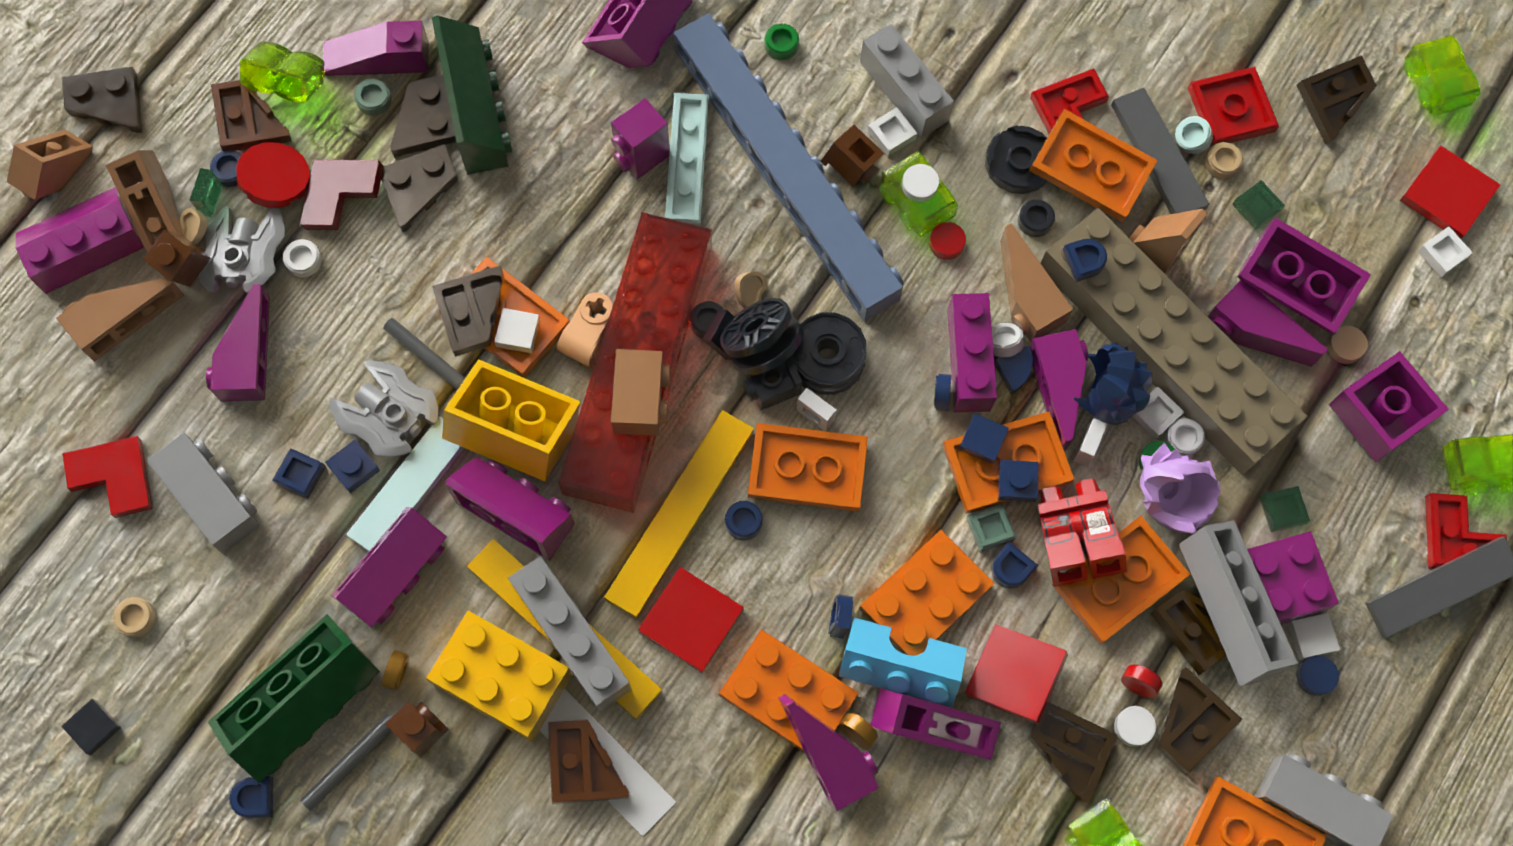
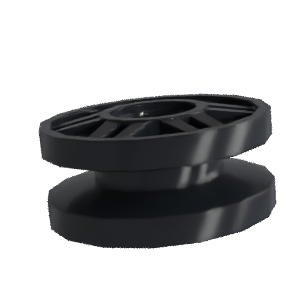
M769 298L756 302L737 314L724 328L720 342L725 353L732 357L733 364L743 375H757L767 372L787 360L800 346L804 332L799 321L792 317L791 309L785 301L780 298Z
M821 312L807 317L800 323L804 332L801 344L791 355L792 361L803 382L802 386L819 395H836L849 390L860 379L865 368L866 339L861 328L852 319L839 313ZM823 349H832L837 355L834 358L825 359L819 355V352Z

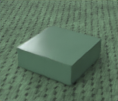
M1003 503L969 514L966 518L979 552L1013 542L1017 538Z

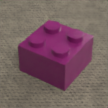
M1400 351L1347 387L1328 404L1375 462L1381 460L1449 410Z
M1311 531L1247 549L1281 625L1293 620L1325 613L1339 604Z

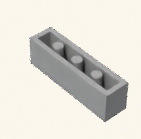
M1235 521L1206 525L1179 544L1239 686L1269 680L1297 665L1298 662Z
M541 556L508 577L517 594L599 712L632 690L627 678Z

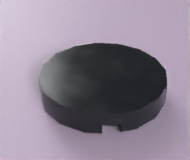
M1017 125L1009 127L1000 134H996L987 147L985 156V167L990 179L999 188L1010 193L1027 194L1038 191L1048 181L1029 170L1047 137L1032 127Z

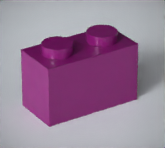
M646 98L611 122L613 135L611 142L615 148L613 158L622 171L627 172L629 170L637 180L670 156L668 123Z

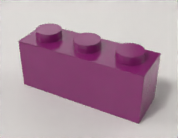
M989 293L952 294L947 309L954 413L991 412L997 399Z
M406 507L331 597L366 625L372 627L376 622L380 625L383 624L394 611L395 606L392 602L401 592L405 595L409 593L419 581L420 576L417 572L426 562L431 565L445 549L442 543L447 536L414 508Z

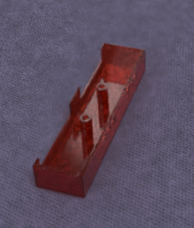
M644 212L641 213L558 482L562 495L631 513L635 512L657 436L613 434L611 413L616 349L662 351L663 364L670 365L669 387H662L661 400L667 401L689 328L690 316L696 304L712 249V229Z

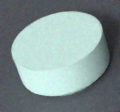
M1192 116L1179 123L1176 128L1175 137L1183 151L1197 154L1209 147L1212 142L1213 133L1205 119Z

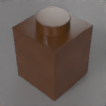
M167 230L162 232L143 258L145 262L170 281L188 287L193 284L211 259L210 256L185 237Z

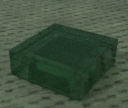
M200 168L189 199L194 208L201 211L207 217L214 215L223 189L213 170Z
M1262 180L1237 197L1232 203L1255 230L1285 207L1284 203Z
M1299 486L1265 493L1259 497L1271 532L1305 525L1310 522Z

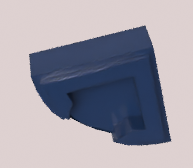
M1029 345L1023 347L1018 354L1011 357H1000L994 363L1011 395L1022 388L1031 373L1033 357Z

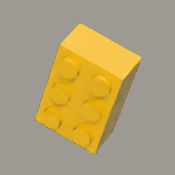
M478 359L444 409L442 439L537 479L546 481L577 429L581 401Z
M468 610L426 679L438 689L533 743L573 674L566 665Z

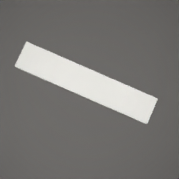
M564 689L540 732L548 739V722L588 720L597 734V739L602 748L606 750L613 762L612 765L622 783L629 790L628 799L608 800V802L644 836L676 801Z

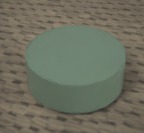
M364 80L356 87L354 92L358 108L366 115H380L387 111L391 105L392 97L390 91L381 80Z

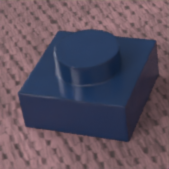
M355 439L325 462L350 494L380 471L378 466Z
M1000 460L998 464V500L1036 502L1038 499V462Z

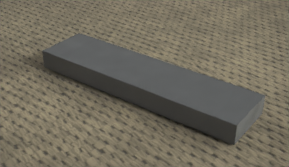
M1145 88L1114 99L1111 107L1132 145L1158 160L1150 173V177L1169 212L1175 214L1197 209L1206 210L1209 202Z
M1498 537L1365 602L1381 636L1389 637L1512 577L1513 552L1505 537Z

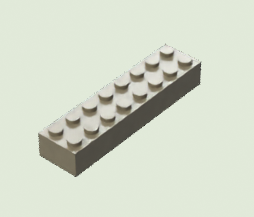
M1099 208L1094 210L1046 250L1040 264L1055 285L1113 344L1117 342L1123 348L1128 346L1129 351L1136 352L1139 362H1147V370L1153 372L1152 384L1155 387L1158 386L1184 411L1183 416L1185 418L1196 421L1202 427L1205 438L1242 476L1308 417ZM1082 239H1094L1100 242L1107 252V262L1103 270L1094 277L1076 282L1063 253L1064 246Z

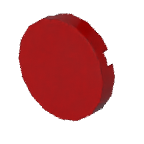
M264 142L251 146L241 154L236 165L237 185L247 195V198L255 204L267 208H283L291 205V202L297 198L300 200L307 191L310 179L309 165L303 155L293 147L273 142Z

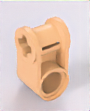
M594 292L584 297L572 320L565 327L557 344L558 352L588 367H592L602 352L605 341L616 323L613 304L607 295ZM601 310H604V315L599 314ZM593 312L597 314L595 318L592 317Z

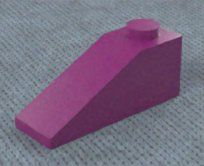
M422 20L387 21L324 41V76L428 73L429 41Z
M1242 280L1223 297L1207 316L1235 344L1312 367L1328 351L1260 291Z
M253 284L212 354V367L207 368V388L212 391L220 402L265 400L270 297L261 284Z
M1076 329L1034 338L1030 345L1033 357L1032 367L1046 412L1050 411L1064 451H1066L1073 440L1079 404L1073 398L1081 397L1086 361L1089 359L1087 345L1084 340H1079Z
M880 688L870 725L895 735L992 760L1001 722Z
M786 694L778 697L827 800L837 811L879 789L874 775L879 772L868 752L862 753L851 742Z

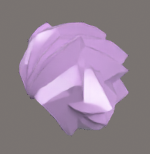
M1165 443L1152 456L1142 455L1143 470L1140 476V486L1145 497L1142 502L1145 504L1149 515L1174 532L1193 534L1197 532L1196 530L1210 520L1215 508L1219 505L1217 498L1221 493L1220 482L1216 479L1211 461L1197 463L1198 460H1192L1189 455L1181 456L1176 449L1171 452Z

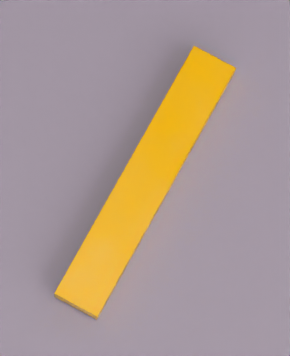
M721 411L604 596L605 601L638 619L754 433L753 427L729 413Z
M492 539L468 564V569L551 643L508 579V577L523 568L524 565L495 539ZM590 625L632 688L630 692L615 702L637 720L662 693V689Z

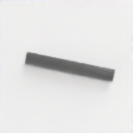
M394 318L389 319L385 323V331L458 390L465 380L463 375Z
M386 714L300 800L308 810L312 811L391 732L385 725L392 718L389 714Z

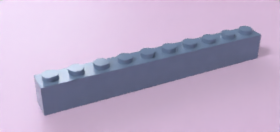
M708 13L673 32L675 52L702 91L709 95V101L863 322L900 301L903 289L901 275L894 267L889 268L882 258V249L877 241L873 238L869 240L862 230L863 224L858 214L853 210L849 211L843 203L844 198L835 183L830 184L823 175L824 169L819 159L814 155L810 156L804 148L805 143L796 128L791 129L785 121L786 116L780 104L776 101L772 103L766 94L767 89L762 79L758 75L753 76L748 69V62L743 52L739 48L735 50L729 42L730 38L724 25L720 22L716 24Z

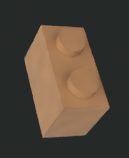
M616 349L611 413L613 434L659 436L660 423L667 424L668 401L661 400L662 387H669L670 365L663 364L662 351Z

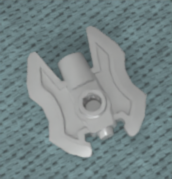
M229 206L223 207L209 224L204 234L206 241L205 253L211 259L198 275L200 283L213 293L219 290L220 286L218 284L220 280L224 281L226 286L230 288H236L238 284H243V289L247 294L253 284L264 285L276 272L273 260L275 251L285 237V226L280 209L271 208L260 227L252 219L238 218L232 230V211Z
M374 360L366 361V368L382 387V390L370 383L361 386L355 395V401L363 409L332 399L329 402V408L333 417L344 433L357 435L368 442L376 456L395 457L408 454L412 451V448L407 441L403 440L405 438L409 439L411 436L416 437L421 432L422 418H425L427 423L435 425L438 421V403L433 390L416 386L408 379L404 369L399 366Z

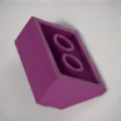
M609 0L582 44L627 68L649 67L657 60L660 53L659 49L664 41L673 34L676 29V22L681 14L690 7L693 0Z
M116 187L17 232L15 248L28 277L47 294L143 249L144 245Z
M1275 217L1257 240L1237 278L1334 335L1371 274Z
M476 456L446 480L445 485L456 504L548 561L552 559L575 524L572 514L569 513L571 508L555 497H552L550 501L537 494L539 488L524 478H520L519 481L514 480L506 475L508 470L502 464L492 459L485 462Z

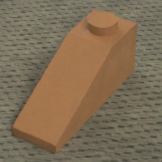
M137 150L105 165L147 253L164 230L184 237L169 183L153 150Z
M1197 209L1154 217L1146 228L1140 224L1129 239L1166 275L1180 259L1208 215V212L1204 209Z
M1011 223L1005 227L1000 240L1010 314L1012 316L1011 321L1012 324H1015L1023 331V336L1025 335L1029 342L1032 343L1034 338L1045 336L1067 323L1073 309Z
M165 277L86 295L81 300L70 303L56 319L80 349L95 362L183 297L184 294L174 282Z

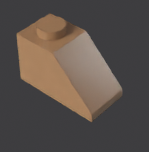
M67 130L15 144L7 183L20 190L23 195L33 199L61 191L92 153L93 146Z

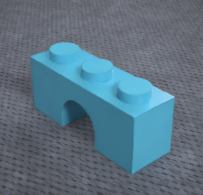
M854 617L839 677L952 708L961 684L967 648L929 638L926 649L922 654L906 655L897 651L892 646L889 638L891 627Z

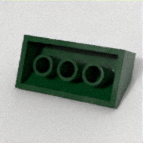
M439 15L431 17L456 142L467 175L509 167L506 153L513 151L508 131L501 132L500 122H505L506 118L502 100L495 101L493 92L500 91L496 71L488 70L487 61L493 60L489 39L482 40L479 27Z
M326 614L212 717L208 723L228 756L260 783L265 777L275 773L281 767L283 761L298 747L309 742L314 732L328 719L337 716L344 704L357 692L366 689L380 671L336 622Z

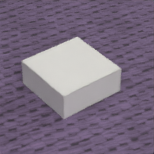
M897 107L870 123L867 130L887 157L910 144L917 137V132Z
M1450 227L1444 229L1417 250L1440 277H1443L1473 254Z
M503 308L494 341L496 347L532 354L540 324L539 314Z
M1157 386L1150 393V401L1145 409L1134 414L1132 417L1156 440L1173 422L1183 415L1184 411Z
M808 388L805 389L797 400L796 411L823 431H827L835 420L836 409Z
M1095 418L1092 419L1083 435L1074 457V462L1086 467L1088 466L1097 451L1107 423Z
M1329 613L1293 620L1288 623L1299 660L1316 655L1322 656L1336 653L1340 650Z

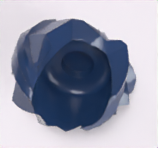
M1117 342L1111 345L1105 344L1097 351V354H1088V358L1094 365L1096 376L1089 389L1090 394L1088 398H1073L1081 407L1088 411L1095 419L1110 425L1128 422V419L1134 414L1145 409L1150 401V394L1146 391L1152 384L1153 372L1147 370V362H1139L1135 351H1129L1128 346L1123 348Z

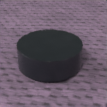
M1042 200L1026 202L1018 215L1019 228L1031 237L1046 235L1051 230L1055 221L1053 208Z
M712 301L701 302L692 310L690 315L691 328L698 337L703 339L719 309H723L718 303Z

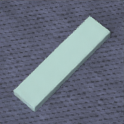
M674 93L665 226L701 228L709 95Z
M439 416L437 423L428 429L346 534L365 550L369 551L406 507H412L417 510L464 449L459 445L442 439V417Z

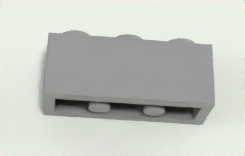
M892 24L863 41L860 63L895 107L899 109L921 139L949 121L954 100Z
M183 432L146 461L209 542L224 554L260 526L252 516L258 510L244 493L239 497L236 496L230 488L235 484V481L222 466L215 469L210 463L209 459L214 455L200 438L194 442Z
M1290 753L1288 756L1284 754L1272 759L1255 797L1327 836L1325 841L1334 846H1380L1393 818V814L1382 809V802L1366 794L1357 795L1346 789L1347 784L1334 775L1327 773L1321 775L1310 769V762L1298 755Z

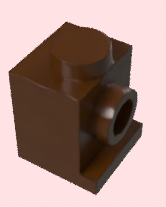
M853 125L833 142L820 162L824 166L830 164L854 187L859 181L866 185L880 171V168L876 165L885 153L861 130Z
M408 701L385 724L420 758L449 730L422 702L415 707Z

